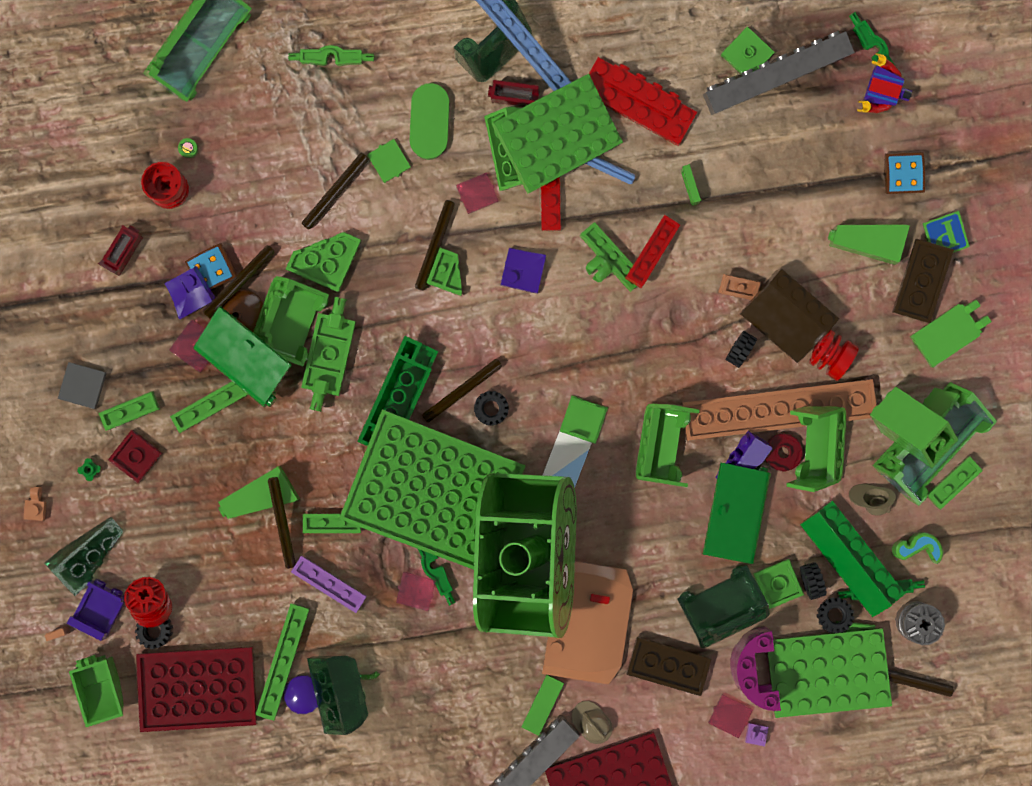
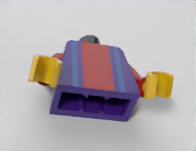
M876 53L875 55H878L879 59L877 62L872 61V64L877 66L873 69L864 100L858 101V103L863 104L862 109H857L858 112L877 114L890 110L892 106H896L898 99L910 100L912 90L902 88L905 79L902 78L901 72L882 54Z

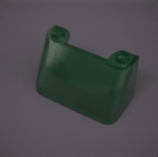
M502 0L532 35L531 27L517 1ZM498 26L479 44L471 38H463L454 46L455 60L478 82L488 81L518 52L517 48Z
M747 565L734 568L730 579L697 595L695 592L686 591L677 598L700 648L709 647L766 619L770 615L769 604Z

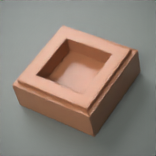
M69 626L46 633V641L71 633Z

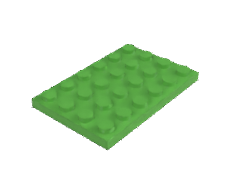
M589 74L492 123L527 194L623 143Z
M883 628L773 639L774 651L767 652L772 691L778 690L781 711H774L775 718L892 706Z

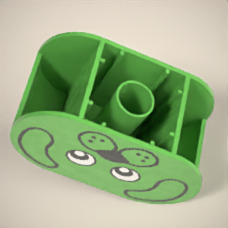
M489 473L484 478L476 508L473 614L475 624L480 632L555 638L564 637L572 612L575 573L577 506L575 488L570 477Z

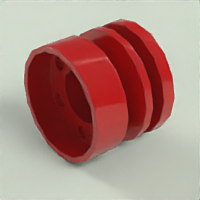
M168 162L153 163L146 168L142 175L141 185L144 193L161 208H177L186 201L189 195L188 181L174 165Z
M830 330L814 347L809 364L814 366L819 361L817 365L818 370H821L827 364L826 375L838 381L854 361L859 351V346L849 340L840 346L842 336L837 335L834 338L835 332Z
M153 577L139 578L133 581L125 591L124 601L126 607L139 625L146 628L156 627L163 624L169 618L172 612V602L164 585L158 579Z

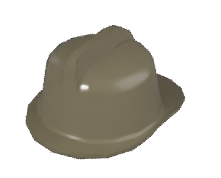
M869 484L856 485L849 491L850 501L855 505L866 508L867 512L875 516L890 513L891 505L896 500V495L891 489Z
M582 701L574 707L572 722L586 740L590 743L601 744L609 739L613 730L612 723L599 706L594 702Z

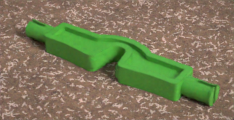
M334 45L324 46L320 49H301L300 53H288L289 61H300L301 64L320 66L328 64L327 61L330 54L335 55V64L337 66L362 65V61H374V53H362L361 50H343Z

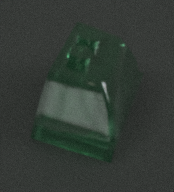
M313 656L307 658L324 734L348 735L354 732L368 717L366 697L362 689L361 675L358 671L356 660L349 656Z

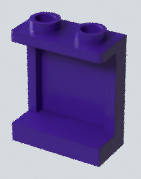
M96 579L87 583L88 588L73 616H70L66 624L102 641L110 633L125 601L121 590L116 588L110 589L106 587L105 582Z

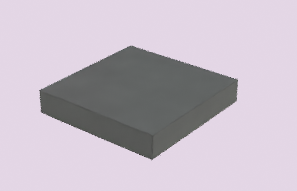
M68 362L58 399L96 409L107 373Z

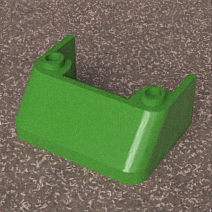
M669 404L647 405L636 466V478L638 480L688 487V483L680 482L682 472L678 466H675L680 429L685 428L690 423V413L699 414V409Z
M804 406L791 410L790 415L798 416L800 423L807 426L805 462L797 466L795 471L797 479L788 482L787 487L816 492L839 483L843 476L845 408L836 406Z

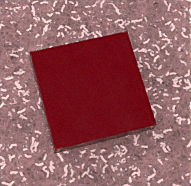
M131 430L108 461L135 482L140 483L163 453L137 432Z

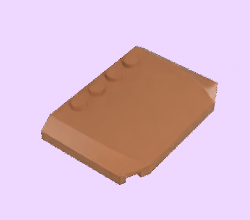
M575 561L574 596L569 625L563 638L548 637L542 674L610 684L622 666L633 594L626 569ZM596 594L610 597L609 604L591 602L590 595Z

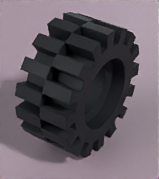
M743 331L735 341L725 360L739 368L750 354L757 338Z
M487 391L476 399L474 412L477 419L483 424L490 426L498 425L508 415V402L502 394L496 391ZM488 401H495L499 406V411L494 416H489L484 412V405Z
M813 562L800 566L801 578L809 599L813 600L826 596L825 581L818 564Z
M838 597L830 598L821 603L820 608L817 610L819 625L821 624L822 628L826 629L829 633H840L848 630L852 626V620L855 617L853 616L854 610L851 609V604H848L845 599L842 600ZM832 608H838L843 614V618L839 623H833L828 617V613Z
M168 619L159 625L161 634L158 638L150 637L147 633V628L137 623L135 633H137L136 639L140 640L139 644H143L145 648L150 649L165 645L173 634L171 631L173 625H170L171 620Z

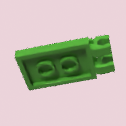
M973 300L965 306L963 304L955 305L910 336L931 368L981 336L980 333L982 331L980 329L992 322L988 315L983 316L976 322L973 320L969 313L981 306L977 300Z

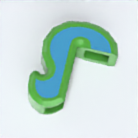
M919 532L910 536L908 542L906 540L896 541L892 546V553L896 558L907 560L925 549L931 561L938 564L943 557V548L934 535Z

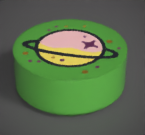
M186 138L180 141L178 151L185 158H193L198 153V145L194 140Z

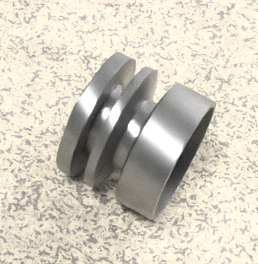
M910 601L902 605L895 618L899 633L907 640L920 645H931L938 641L943 635L945 628L941 612L934 606L919 601ZM922 620L926 622L923 624V628L919 626L922 624Z

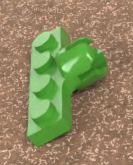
M595 222L580 234V237L596 255L586 265L587 273L591 275L597 269L598 272L592 278L596 282H602L610 274H614L631 292L637 286L625 279L633 264Z

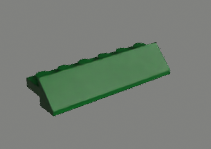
M404 336L357 442L368 446L381 410L408 420L410 419L432 370L431 367L438 354L437 350Z
M830 501L800 524L871 617L890 608L892 604L906 594L833 501Z

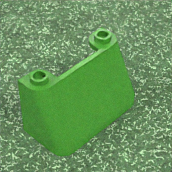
M276 276L271 282L253 333L285 360L303 367L309 355L307 348L303 347L316 311L326 308L329 294L297 281Z

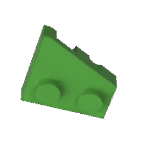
M439 248L427 284L462 296L458 254Z

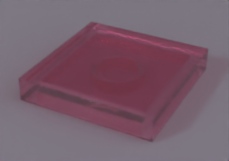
M191 319L169 351L201 373L209 362L194 350V346L205 328Z

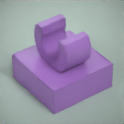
M748 722L745 742L765 746L769 727Z

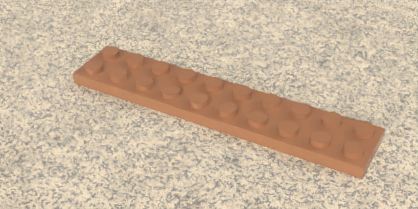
M873 379L683 402L682 407L700 410L699 414L690 413L691 421L685 427L686 441L746 434L747 431L754 433L803 427L805 425L800 423L798 416L790 415V411L804 406L843 407L846 410V421L871 418L872 410L876 406Z

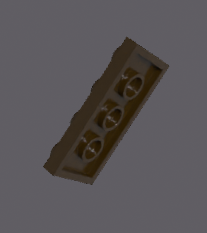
M915 239L892 310L893 313L931 323L954 249Z
M636 637L626 674L701 696L712 659Z

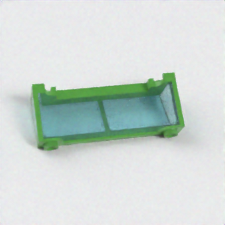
M193 0L143 74L185 102L191 101L197 94L195 90L197 83L238 24L241 22L246 23L250 18L251 14L249 12L252 8L242 0Z
M951 382L943 390L957 393L960 397L944 419L951 425L958 441L933 468H930L894 442L872 465L901 494L918 506L928 496V490L925 487L976 432L986 433L990 431L997 422L973 392Z

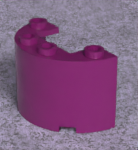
M765 626L757 627L745 633L738 643L735 644L730 658L731 675L736 686L752 703L766 710L781 711L779 691H772L771 684L758 685L755 653L774 651L772 631Z

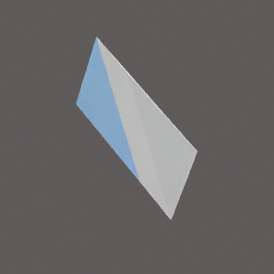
M559 432L542 476L570 477L575 488L592 443Z

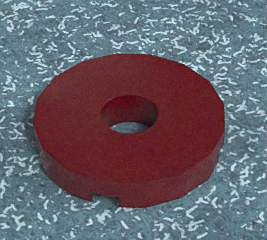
M782 433L774 435L767 441L772 450L765 458V461L771 468L785 472L799 465L802 460L803 450L797 438L790 434ZM781 447H785L788 450V455L785 458H781L778 454Z

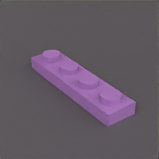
M303 555L291 571V573L355 613L358 612L367 597Z

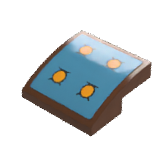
M924 152L885 153V193H925Z
M222 243L214 245L185 261L189 270L197 266L211 291L219 286L226 285L237 276Z

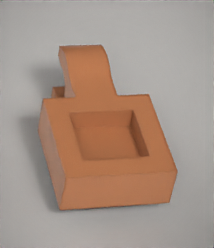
M42 487L30 488L31 500H25L24 519L45 520L47 501H41Z

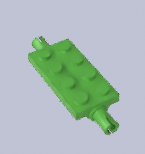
M339 297L334 298L332 313H329V315L318 313L301 388L314 392L309 409H316V411L322 412L321 409L325 395L340 396L356 321L344 319L343 312L347 299L341 298L340 300Z

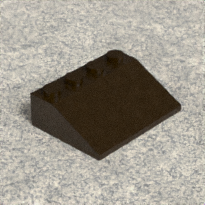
M778 269L771 275L740 313L741 316L796 363L840 319L783 269Z

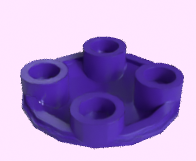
M300 675L293 678L287 683L284 690L286 705L291 711L298 714L313 712L319 706L323 697L320 684L309 675Z

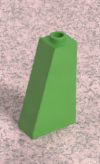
M837 225L834 230H830L828 240H830L829 246L896 265L900 263L910 226Z
M278 466L219 501L220 507L218 509L223 517L226 516L229 519L272 508L273 505L268 486V479L271 477H278L284 504L296 502L300 498L282 467Z

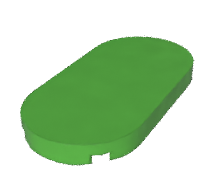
M433 83L418 87L413 93L411 100L410 146L417 156L425 160L439 157L446 150L448 144L449 97L441 86Z

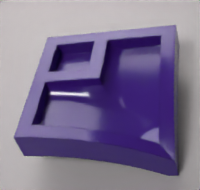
M509 248L501 286L538 294L546 255Z
M197 266L164 283L174 302L179 320L211 303L215 298Z

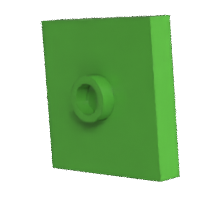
M747 26L721 53V56L741 74L749 69H752L753 72L760 69L759 65L767 62L775 52Z
M790 559L783 560L753 573L767 609L774 608L804 595Z

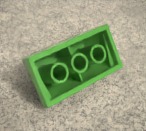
M505 107L484 116L499 191L523 185L492 126V123L521 109L517 107Z

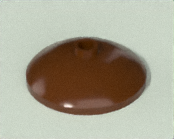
M239 289L222 308L232 316L238 313L239 318L237 320L251 332H254L264 303L254 293Z

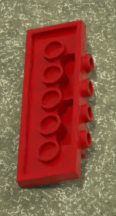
M598 57L589 75L604 105L679 146L697 111L682 104V101L679 100V95L670 91L668 94L662 90L663 87L656 82L650 84L645 81L646 77L642 74L636 73L634 75L629 72L630 69L623 64L619 66L616 64L612 65Z

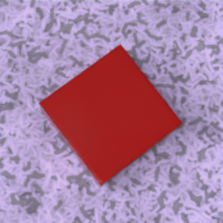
M591 594L590 601L609 604L610 597Z

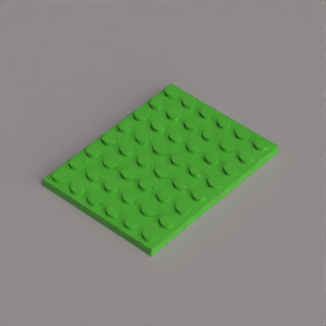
M381 410L339 519L474 570L476 508L482 482L489 473L522 475L525 465Z

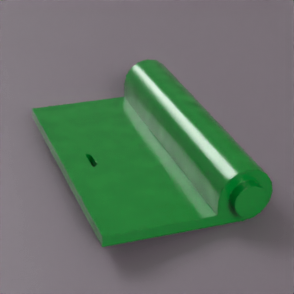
M221 306L217 309L194 346L196 352L263 407H271L277 400L275 389L292 365Z
M720 462L703 555L754 564L771 478L768 468L757 466L756 470Z

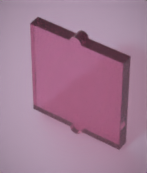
M487 172L456 185L461 196L460 201L463 202L468 214L499 202L494 191L495 187L491 184Z
M403 572L401 584L398 586L399 592L396 603L429 611L431 600L434 597L433 591L436 580Z
M722 694L717 705L713 707L714 711L708 723L739 738L744 727L748 725L747 721L753 710Z

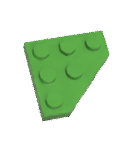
M342 232L329 239L314 243L309 247L296 250L292 253L286 270L339 293L362 240Z

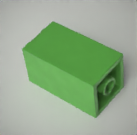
M898 387L888 392L885 399L875 406L870 414L882 434L930 468H933L958 441L948 421Z

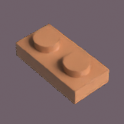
M723 274L719 293L752 300L758 293L761 282Z

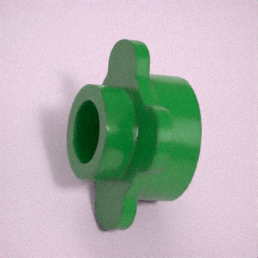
M91 458L85 459L84 464L77 469V472L85 476L87 481H92L94 476L101 471V467L94 463Z

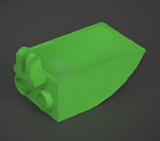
M95 654L77 660L76 668L69 671L85 727L123 716L122 689L113 656L106 658L103 655L96 658Z

